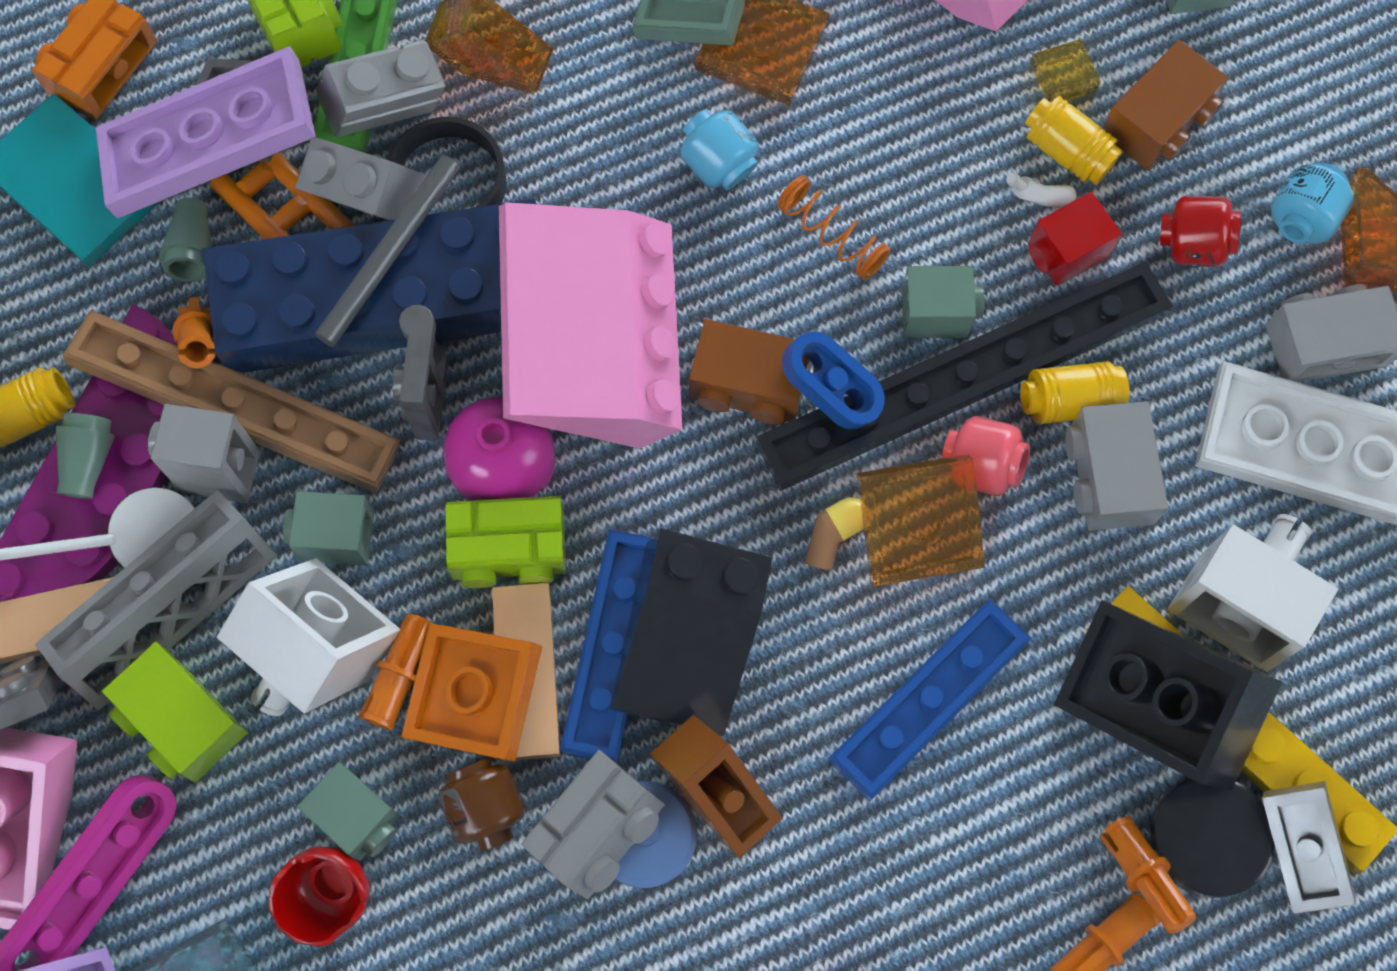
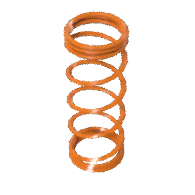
M805 175L795 178L780 195L777 201V208L787 216H793L804 211L801 221L804 231H812L823 225L820 233V244L822 246H831L842 239L838 249V260L841 262L849 261L860 255L856 266V275H859V278L862 280H867L873 276L888 258L891 251L890 247L886 246V243L878 245L865 259L860 268L865 254L877 239L876 236H873L859 251L843 259L841 257L842 248L851 231L857 226L858 220H855L838 238L829 243H824L823 235L831 218L840 209V205H836L831 213L820 223L807 228L805 226L806 216L812 204L822 194V190H818L802 208L789 213L788 211L804 197L811 184V180Z

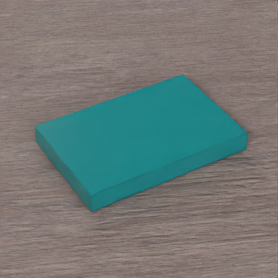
M54 93L0 140V189L88 268L161 202L159 201L118 219L106 208L96 129Z

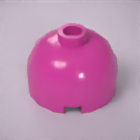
M503 396L480 399L463 408L450 423L443 444L446 473L453 486H455L460 494L465 496L467 501L533 497L537 495L541 488L544 490L551 482L556 464L554 442L550 430L540 426L504 419Z

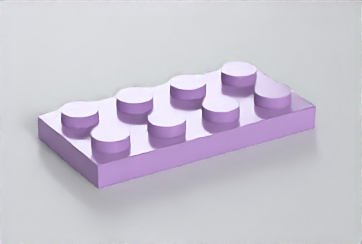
M288 46L97 126L96 135L105 206L118 219L316 137L300 60L291 47Z

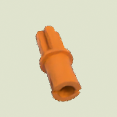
M189 298V306L178 309V317L173 324L172 333L174 341L178 344L177 349H179L178 357L180 361L189 368L198 369L209 365L215 357V352H213V349H215L210 307L200 306V298Z
M407 614L404 617L400 626L401 631L393 641L385 661L378 660L375 666L379 669L370 694L358 714V718L379 728L393 731L403 702L412 684L415 683V674L419 667L431 621L414 614Z
M1123 817L1108 825L1104 829L1106 833H1101L1100 840L1107 847L1111 855L1114 856L1127 876L1126 886L1132 892L1140 891L1167 932L1176 934L1190 926L1195 921L1196 915L1169 876V861L1165 857H1159L1151 848L1133 818Z
M1132 893L1122 905L1097 927L1092 924L1088 925L1085 928L1087 936L1050 968V971H1105L1112 964L1118 967L1124 963L1122 955L1153 927H1157L1160 924V920L1142 897Z

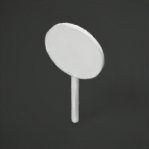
M163 488L143 489L129 495L117 506L109 522L108 534L0 549V561L110 545L114 557L125 568L195 508L185 497L174 491Z

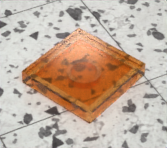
M745 0L734 45L703 43L695 59V70L790 106L827 27L829 13L796 0Z
M969 454L857 473L869 575L874 587L985 568L974 461Z

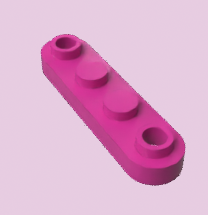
M143 774L126 779L114 790L0 942V971H20L68 958L75 954L172 822L176 812V799L169 787L159 779ZM146 795L145 804L139 810L131 811V805L134 800ZM32 950V955L28 961L15 965L16 958L22 952Z

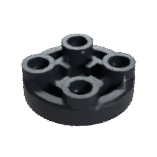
M1188 779L1164 794L1152 816L1150 826L1152 849L1159 857H1165L1169 861L1170 869L1168 874L1173 882L1191 894L1206 898H1223L1242 893L1260 881L1271 864L1275 844L1265 807L1251 790L1238 782L1235 783L1231 791L1203 785Z

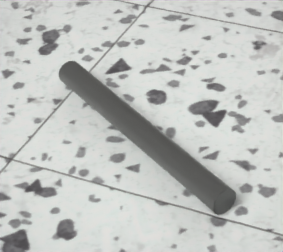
M441 155L315 332L316 337L322 342L334 347L459 171L460 167L453 159Z

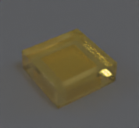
M1081 39L1032 55L1030 65L1045 98L1049 102H1052L1059 95L1066 101L1096 92L1100 86L1099 76Z

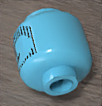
M705 109L695 115L684 126L683 132L688 137L680 148L681 157L707 188L713 189L723 186L726 191L730 190L757 167L758 161L754 158L758 152L757 139L732 111L722 110L711 115Z
M1327 163L1302 165L1291 172L1272 201L1271 215L1279 227L1280 233L1287 240L1298 244L1322 243L1334 236L1354 204V192L1347 176L1339 168Z

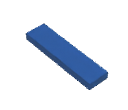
M611 529L608 531L561 742V754L590 760L600 750L617 764L619 762L629 714L610 710L645 547L652 537Z
M989 598L829 757L828 761L870 802L1032 638Z

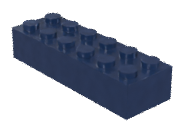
M536 199L510 203L536 204ZM502 204L427 215L334 347L322 342L316 337L315 332L395 220L203 248L216 355L223 366L240 373L404 348L407 347L408 339L405 338L400 328L399 318L401 313L412 305H422L431 311L436 323V342L501 332L499 206Z

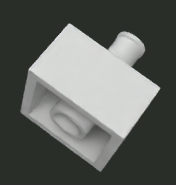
M1280 514L1276 517L1274 525L1264 542L1232 524L1199 556L1167 610L1268 672L1305 648L1339 588L1294 561L1306 540L1310 538L1312 531L1307 524L1302 522L1296 531L1293 530L1289 534L1298 518L1287 514Z
M315 558L248 582L216 638L263 677L251 694V701L254 706L259 705L264 696H268L260 711L271 716H280L287 710L289 702L305 714L368 682L377 669L375 666L378 660L382 661L401 629Z

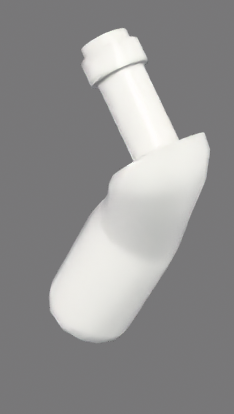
M1011 173L1007 176L1006 181L1012 187L1013 193L1018 198L1046 207H1064L1075 201L1077 197L1076 190L1070 185H1043L1030 177H1020L1016 173Z

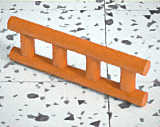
M280 152L273 154L270 162L259 161L254 168L237 182L225 174L212 179L210 187L263 239L290 236L287 231L310 211L329 229L356 226L330 200L296 189L295 186L300 172ZM276 177L294 197L275 214L270 216L252 197Z

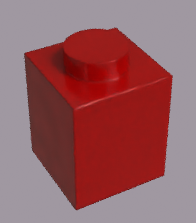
M1091 191L1038 220L1028 242L1029 253L1038 270L1042 273H1048L1056 286H1059L1110 258L1122 233Z

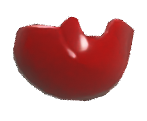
M312 846L296 854L274 876L270 884L268 909L277 929L295 943L317 947L327 946L360 920L367 909L366 902L370 898V882L360 863L339 847Z

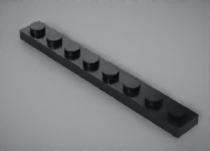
M1145 261L879 381L885 397L883 410L877 419L861 428H843L833 422L820 409H817L757 436L756 445L779 490L783 491L1028 379L1033 369L1057 366L1168 315L1173 305ZM849 395L845 396L844 402L846 406L854 410L855 404L853 399Z

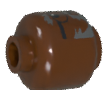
M487 757L445 775L448 784L439 790L438 802L451 835L456 842L468 844L477 841L480 851H485L514 838L510 827L521 821L526 810L508 766L504 764L492 765L490 758Z

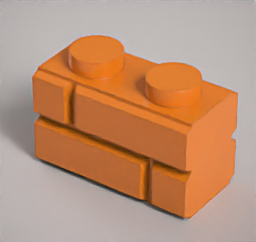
M87 0L85 3H79L72 8L67 17V26L53 43H46L40 48L35 59V66L31 71L50 96L53 93L56 94L69 107L72 106L76 111L95 121L158 41L147 20L140 13L123 4L119 5L115 0Z

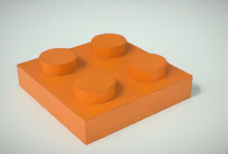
M429 623L401 738L515 762L542 646L530 641Z

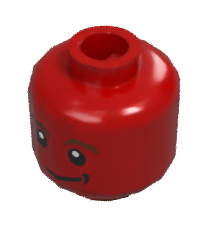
M1182 196L1176 202L1173 214L1163 213L1160 246H1171V257L1178 265L1221 267L1227 262L1229 254L1238 255L1242 211H1233V205L1226 197Z

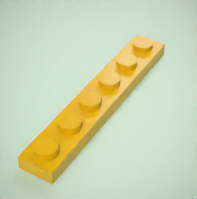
M1127 586L1111 603L1184 636L1130 586ZM1268 712L1241 772L1263 792L1325 781L1348 868L1354 875L1363 873L1395 836L1397 826Z

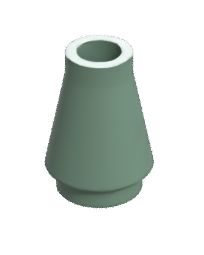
M183 198L175 204L174 216L160 249L159 259L163 264L164 272L169 277L184 282L200 281L206 277L203 248L212 247L208 223V206L203 201L195 198Z
M64 413L62 426H56L59 481L57 494L81 499H93L95 485L115 438V435L110 433L111 420L88 414Z

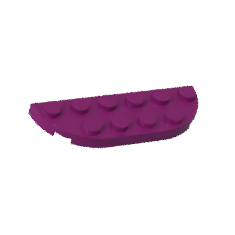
M134 304L131 305L122 321L123 324L178 346L174 341L173 334L160 320L146 310ZM92 375L71 413L88 414L109 419L112 421L110 433L115 435L95 485L93 499H81L57 494L59 481L57 444L55 441L0 539V549L108 534L111 516L126 497L143 489L162 488L167 476L150 459L148 437L152 425L155 422H160L164 405ZM110 545L0 561V605H25L55 598L81 584L104 579L119 562L114 557Z

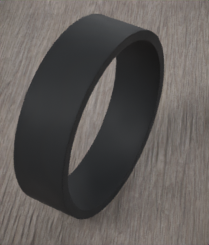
M449 116L422 121L405 131L395 142L389 153V161L403 165L404 161L415 149L435 139L455 137L477 143L490 153L498 166V171L492 190L476 207L502 204L507 178L501 150L490 133L472 121Z

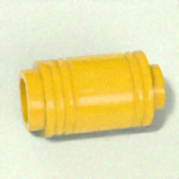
M1060 95L1052 102L1043 98L1024 123L1031 128L1026 139L1032 141L1034 145H1037L1040 150L1066 170H1069L1070 173L1075 174L1083 183H1086L1089 179L1097 185L1123 153V150L1116 146L1119 141L1118 139L1112 137L1106 130L1101 129V126L1069 104L1068 101L1063 100Z
M1109 361L1033 369L1028 376V381H1024L1020 389L1023 411L1027 415L1031 414L1037 424L1074 421L1082 407L1128 403L1130 395L1129 381L1125 370L1121 366H1114Z
M39 367L0 386V448L62 420L64 413H68V410L75 407L72 391L56 368L52 367L45 370Z

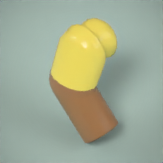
M848 497L819 512L815 521L805 564L824 570H832L839 543L862 531L870 520V512L864 501L855 497Z

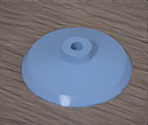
M638 781L661 800L665 806L657 814L659 817L658 825L651 836L642 843L633 844L618 862L620 869L615 880L631 887L652 888L673 880L686 868L695 851L697 825L690 806L675 790L658 782Z

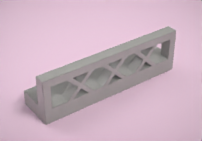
M216 490L35 645L58 677L99 711L110 701L102 693V690L155 641L167 650L171 649L278 555L236 508ZM245 539L255 547L237 565L225 566L227 555ZM206 582L204 593L193 603L180 604L182 593L190 586ZM161 622L159 632L149 641L134 643L136 633L147 623ZM115 661L114 671L97 686L93 687L84 679L101 663Z

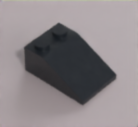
M660 528L646 543L610 710L676 726H681L692 715H695L720 737L724 736L761 617L773 557Z
M1101 600L1054 706L1200 784L1232 791L1281 687L1282 681Z

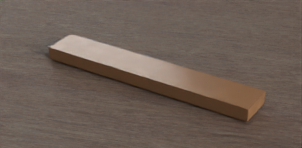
M92 310L88 312L63 354L65 364L160 404L233 413L254 443L377 494L400 448V440L216 362L212 361L203 368H189L180 361L178 346Z

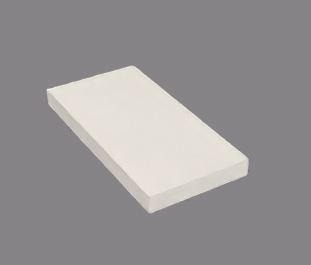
M1226 361L1222 362L1218 368L1195 462L1196 467L1397 525L1396 410Z

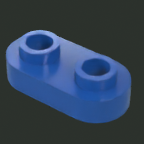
M817 331L806 332L789 343L785 348L782 356V368L788 381L837 425L846 429H858L879 417L885 403L881 384L830 336ZM802 357L812 362L813 373L806 370L802 363ZM844 394L849 395L853 399L855 404L854 410L846 406Z

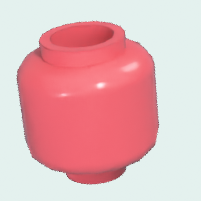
M973 416L964 422L959 431L951 430L948 433L943 447L942 460L943 462L950 463L951 478L956 485L993 496H1000L1007 492L1011 486H1020L1028 466L1030 445L1023 442L1022 433L1018 427L980 416Z

